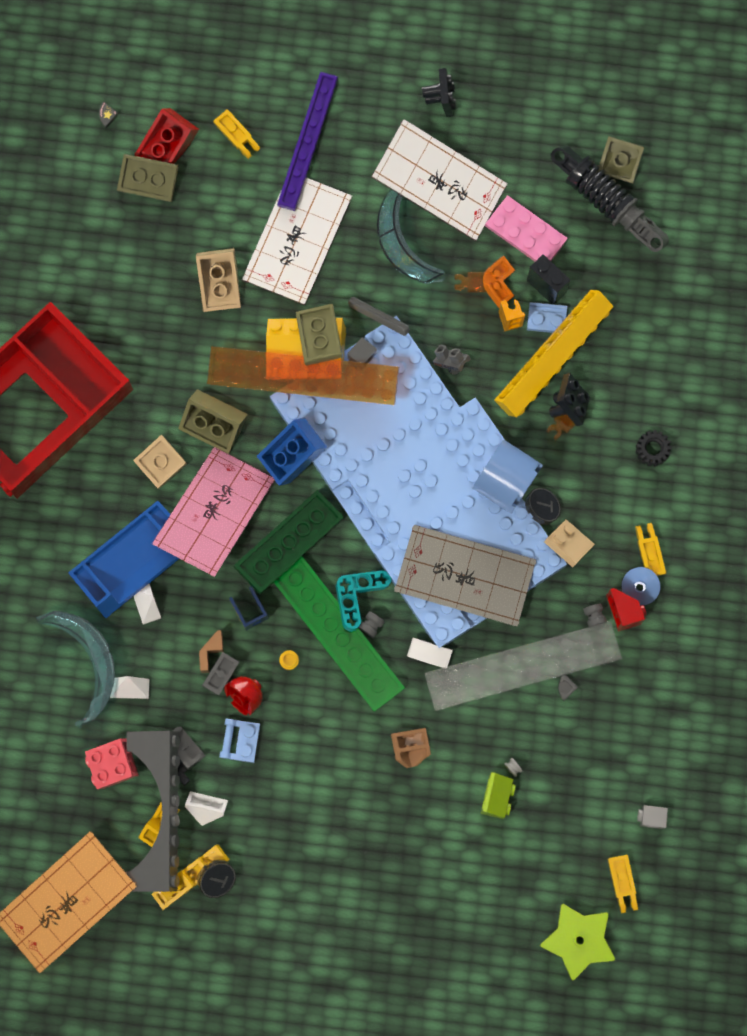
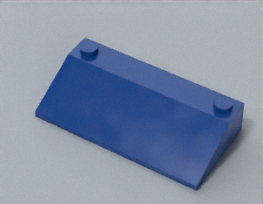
M159 501L155 502L68 572L105 618L180 559L153 545L171 516Z

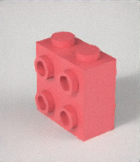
M127 738L118 739L85 751V761L91 769V780L97 789H104L139 776L132 752H127Z

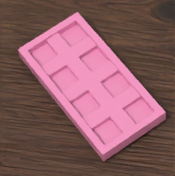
M508 195L485 224V227L533 261H536L542 254L552 261L568 239Z

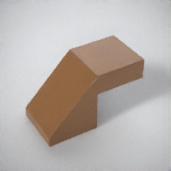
M221 630L217 631L199 651L201 673H209L208 653L224 652L223 633Z

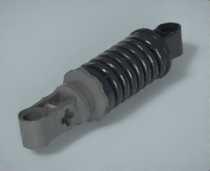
M567 145L552 151L551 160L568 175L566 183L575 190H578L579 194H583V197L588 199L589 203L593 204L596 209H599L600 213H605V217L609 218L614 226L622 224L627 232L630 231L653 252L660 251L668 245V235L656 226L650 218L646 217L642 209L639 210L637 208L638 199L630 193L624 196L627 192L626 189H621V185L616 184V180L611 179L609 174L605 175V170L599 171L600 166L594 163L592 157L587 156L582 159ZM560 151L564 153V159L560 157ZM655 238L660 239L661 246L656 244Z

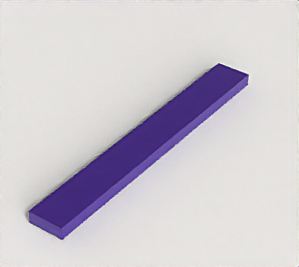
M324 72L319 74L277 207L292 211L296 210L338 76Z

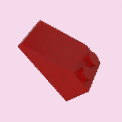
M163 108L134 155L175 164L189 147L199 129L171 108Z

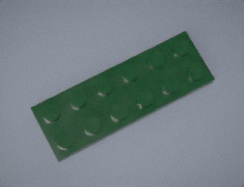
M316 490L234 565V568L261 595L342 521L344 516Z

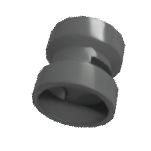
M601 603L583 609L584 614L588 616L587 624L589 628L607 623L606 616L602 613L603 607Z
M369 611L366 615L367 621L361 622L359 629L368 636L375 638L378 630L377 627H382L385 621Z

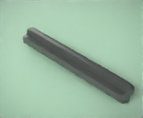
M351 297L348 301L349 307L399 334L406 336L410 332L409 325L360 299Z

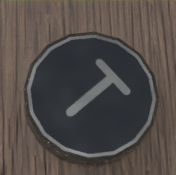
M538 487L526 496V510L528 514L531 513L534 521L549 525L560 516V502L550 490Z
M225 860L212 861L213 863L206 864L198 874L197 885L200 891L209 898L224 896L235 883V870Z

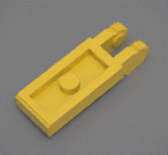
M228 109L213 121L247 159L251 157L249 150L244 146L247 141L255 151L260 150L259 145L254 141L251 134Z
M652 523L647 524V531L650 537L647 539L643 537L641 526H635L643 566L652 570L657 576L665 575L666 570Z
M628 855L609 858L608 864L621 913H626L623 897L630 895L633 911L638 910L635 896L636 889Z

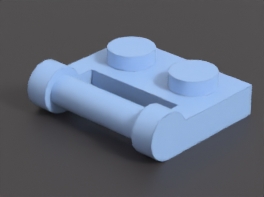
M225 719L224 725H226L223 749L220 751L219 758L254 763L260 724ZM234 727H240L236 753H230Z

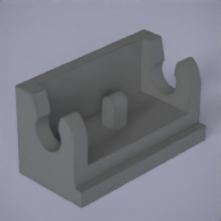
M222 652L201 687L219 696L239 662Z
M181 726L176 727L173 731H178V736L180 737L178 755L180 760L190 770L205 757V754Z

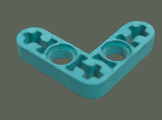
M381 570L344 575L337 580L336 592L342 625L347 631H356L361 624L356 593L386 589L391 583V577L387 571ZM380 576L383 579H387L384 584L381 581H376L374 586H372L373 581L379 580ZM365 578L368 580L369 585L362 587L359 585L358 580ZM343 581H345L346 584H349V586L347 587V594L345 595L344 586H340ZM343 600H352L353 607L346 608L343 605ZM353 612L351 615L352 620L356 621L354 626H351V623H347L350 619L349 613Z

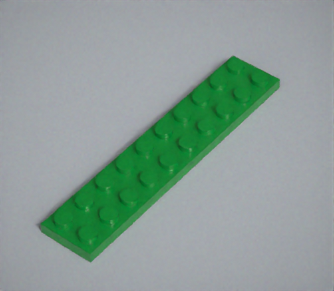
M303 557L274 582L373 712H376L405 689L359 628L351 632L343 627L338 601ZM351 618L347 622L351 623V626H354L355 624Z

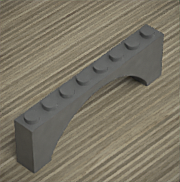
M178 731L127 732V752L135 754L150 770L159 788L162 801V820L154 845L147 856L133 870L126 871V874L137 886L131 892L177 891L179 886L177 870L180 862L178 856V846L180 843L178 836V826L180 823L178 816V806L180 804L178 796V786L180 784L178 766L180 764L178 747L180 745V737L178 736Z

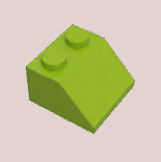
M491 772L481 814L504 819L505 815L509 816L511 804L508 803L509 796L514 795L516 785L512 784L513 779Z

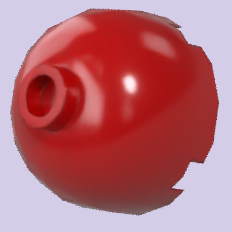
M244 676L237 677L226 684L224 688L226 696H231L234 700L231 704L243 715L249 714L250 716L261 705L263 699L261 685L255 679L252 680Z

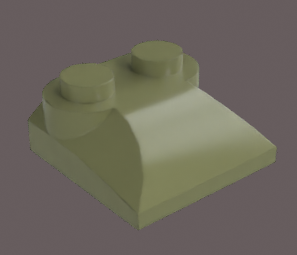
M608 136L599 171L605 170V175L609 174L613 178L633 183L644 147Z

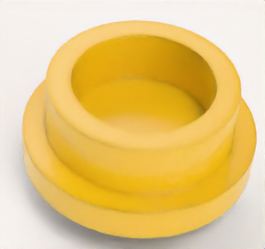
M291 650L283 652L279 659L280 665L286 670L296 668L299 663L298 655Z

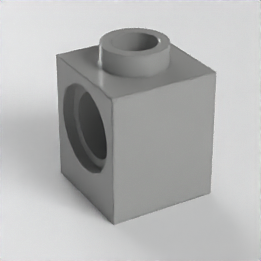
M644 805L642 810H638L637 821H640V826L665 829L668 808Z

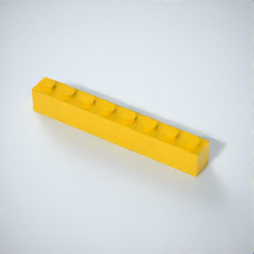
M590 290L494 401L507 415L516 418L522 415L526 406L537 398L540 390L545 388L553 375L557 374L562 369V365L572 358L574 351L585 343L587 336L597 329L598 324L610 314V310L614 306L600 291Z

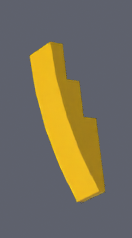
M217 844L177 874L179 876L177 891L154 892L152 896L162 910H164L201 883L202 876L206 870L216 864H225L229 861V858Z

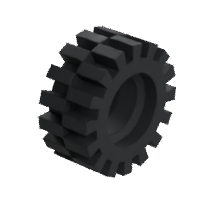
M653 430V432L647 431L646 434L641 435L636 444L637 458L642 460L641 463L656 467L668 459L672 446H670L671 441L667 439V435L664 436L662 435L663 432L660 431L658 433L657 430ZM650 442L658 443L661 448L660 453L657 455L649 454L646 450L647 444Z

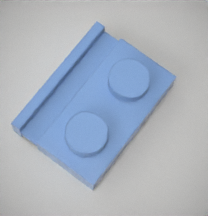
M530 302L527 330L553 333L565 320L567 306Z

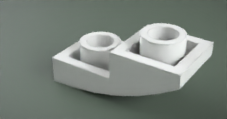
M412 638L407 656L447 669L453 650L445 647L438 648L437 645Z

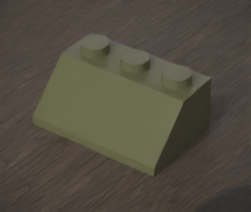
M197 389L188 399L178 429L229 454L243 429L248 414Z

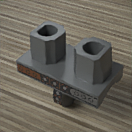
M439 345L434 351L437 357L433 360V363L436 366L447 368L449 373L455 375L463 370L464 364L470 361L471 358L469 355L463 354L460 349L448 350L445 345Z

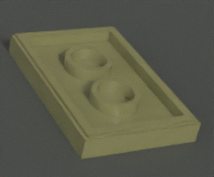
M124 154L117 191L172 202L179 165Z
M333 304L297 311L296 318L305 365L343 358Z

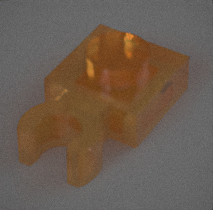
M468 272L467 277L456 274L454 280H461L462 283L459 285L455 284L454 289L461 290L467 287V292H486L483 285L485 272Z
M567 414L554 418L557 424L550 425L547 433L551 430H556L557 435L553 439L557 440L562 430L568 433L576 425Z

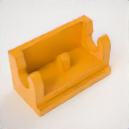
M506 300L500 303L498 313L504 331L523 326L525 314L524 312L522 313L517 300H514L515 309H509Z

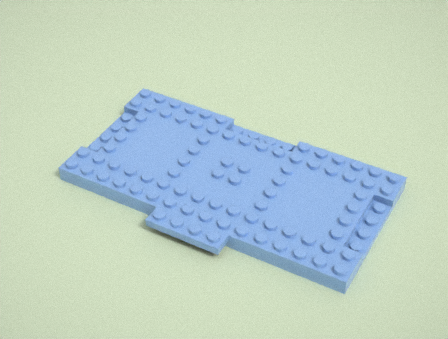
M381 325L365 335L364 339L377 348V354L363 370L355 369L348 363L347 354L355 346L354 344L344 351L342 379L294 380L270 396L271 402L287 426L295 419L305 418L327 446L312 463L383 569L387 571L395 587L414 525L536 560L527 592L566 567L567 563L544 543L548 535L523 499L520 500L511 514L472 489L504 438L476 397L463 406H458L409 333L403 336ZM401 594L432 642L438 648L446 646L487 619Z

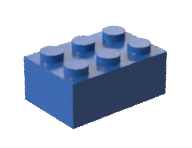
M305 418L293 420L257 455V458L276 483L281 486L291 483L327 446Z

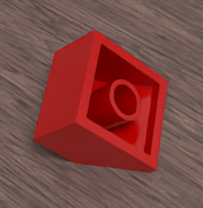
M615 588L609 590L606 597L618 632L641 625L645 620L644 616H646L644 606L640 605L638 600Z

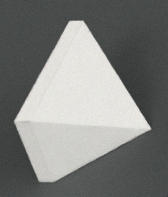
M149 583L133 596L143 625L161 619Z
M130 676L117 677L114 679L110 698L149 699L150 679ZM110 678V692L112 689L113 678Z
M190 792L185 807L203 826L224 816L228 800Z

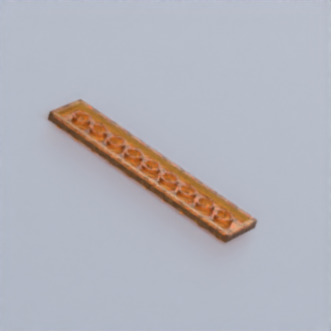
M211 346L207 384L395 405L400 367L342 360H329L306 366L303 356Z

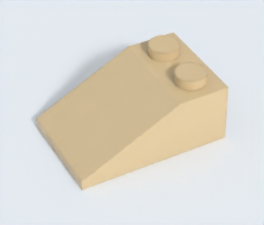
M235 249L197 253L196 262L203 312L241 308Z

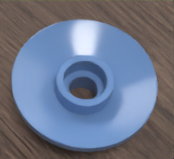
M636 567L628 571L624 576L622 592L638 600L640 605H647L658 597L660 581L652 570L645 567ZM637 584H642L643 590H638Z

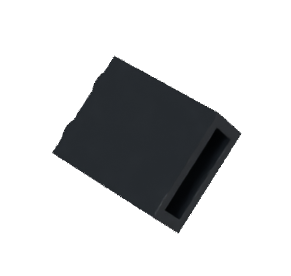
M542 254L530 266L527 282L551 304L555 305L567 293L570 279Z

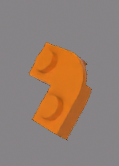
M505 256L500 257L488 267L483 276L484 288L498 308H500L501 301L506 300L508 302L514 296L503 281L515 271Z

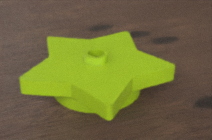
M561 904L558 928L540 944V947L562 958L571 980H575L590 963L615 960L604 938L608 913L583 916L565 904ZM581 936L584 942L578 944L576 942L577 937Z

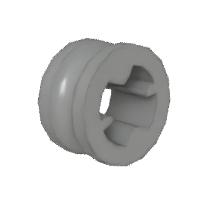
M513 758L510 759L509 763H504L507 770L514 777L517 776L518 772H522L521 767Z

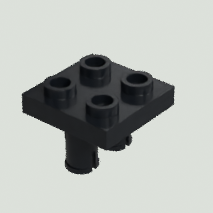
M446 68L439 69L440 82L438 85L422 86V93L426 105L441 103L446 117H453V110H456V100L453 96L455 85L454 81H452V75L448 74Z
M571 373L564 374L560 391L555 392L553 396L554 402L558 405L551 406L549 413L552 418L567 414L576 426H581L584 423L590 396Z

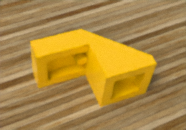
M162 802L138 837L151 847L154 845L160 830Z

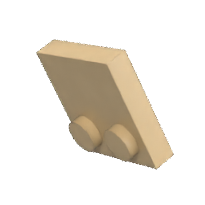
M163 435L159 436L133 460L158 489L187 465L186 461Z
M567 520L544 541L545 544L572 567L595 545Z

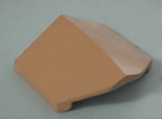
M426 728L391 734L396 761L405 768L418 766L431 754Z

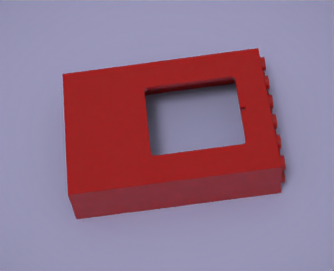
M51 301L0 348V396L21 376L28 374L68 415L53 432L18 464H14L0 449V487L9 497L13 495L16 499L133 391L129 379Z

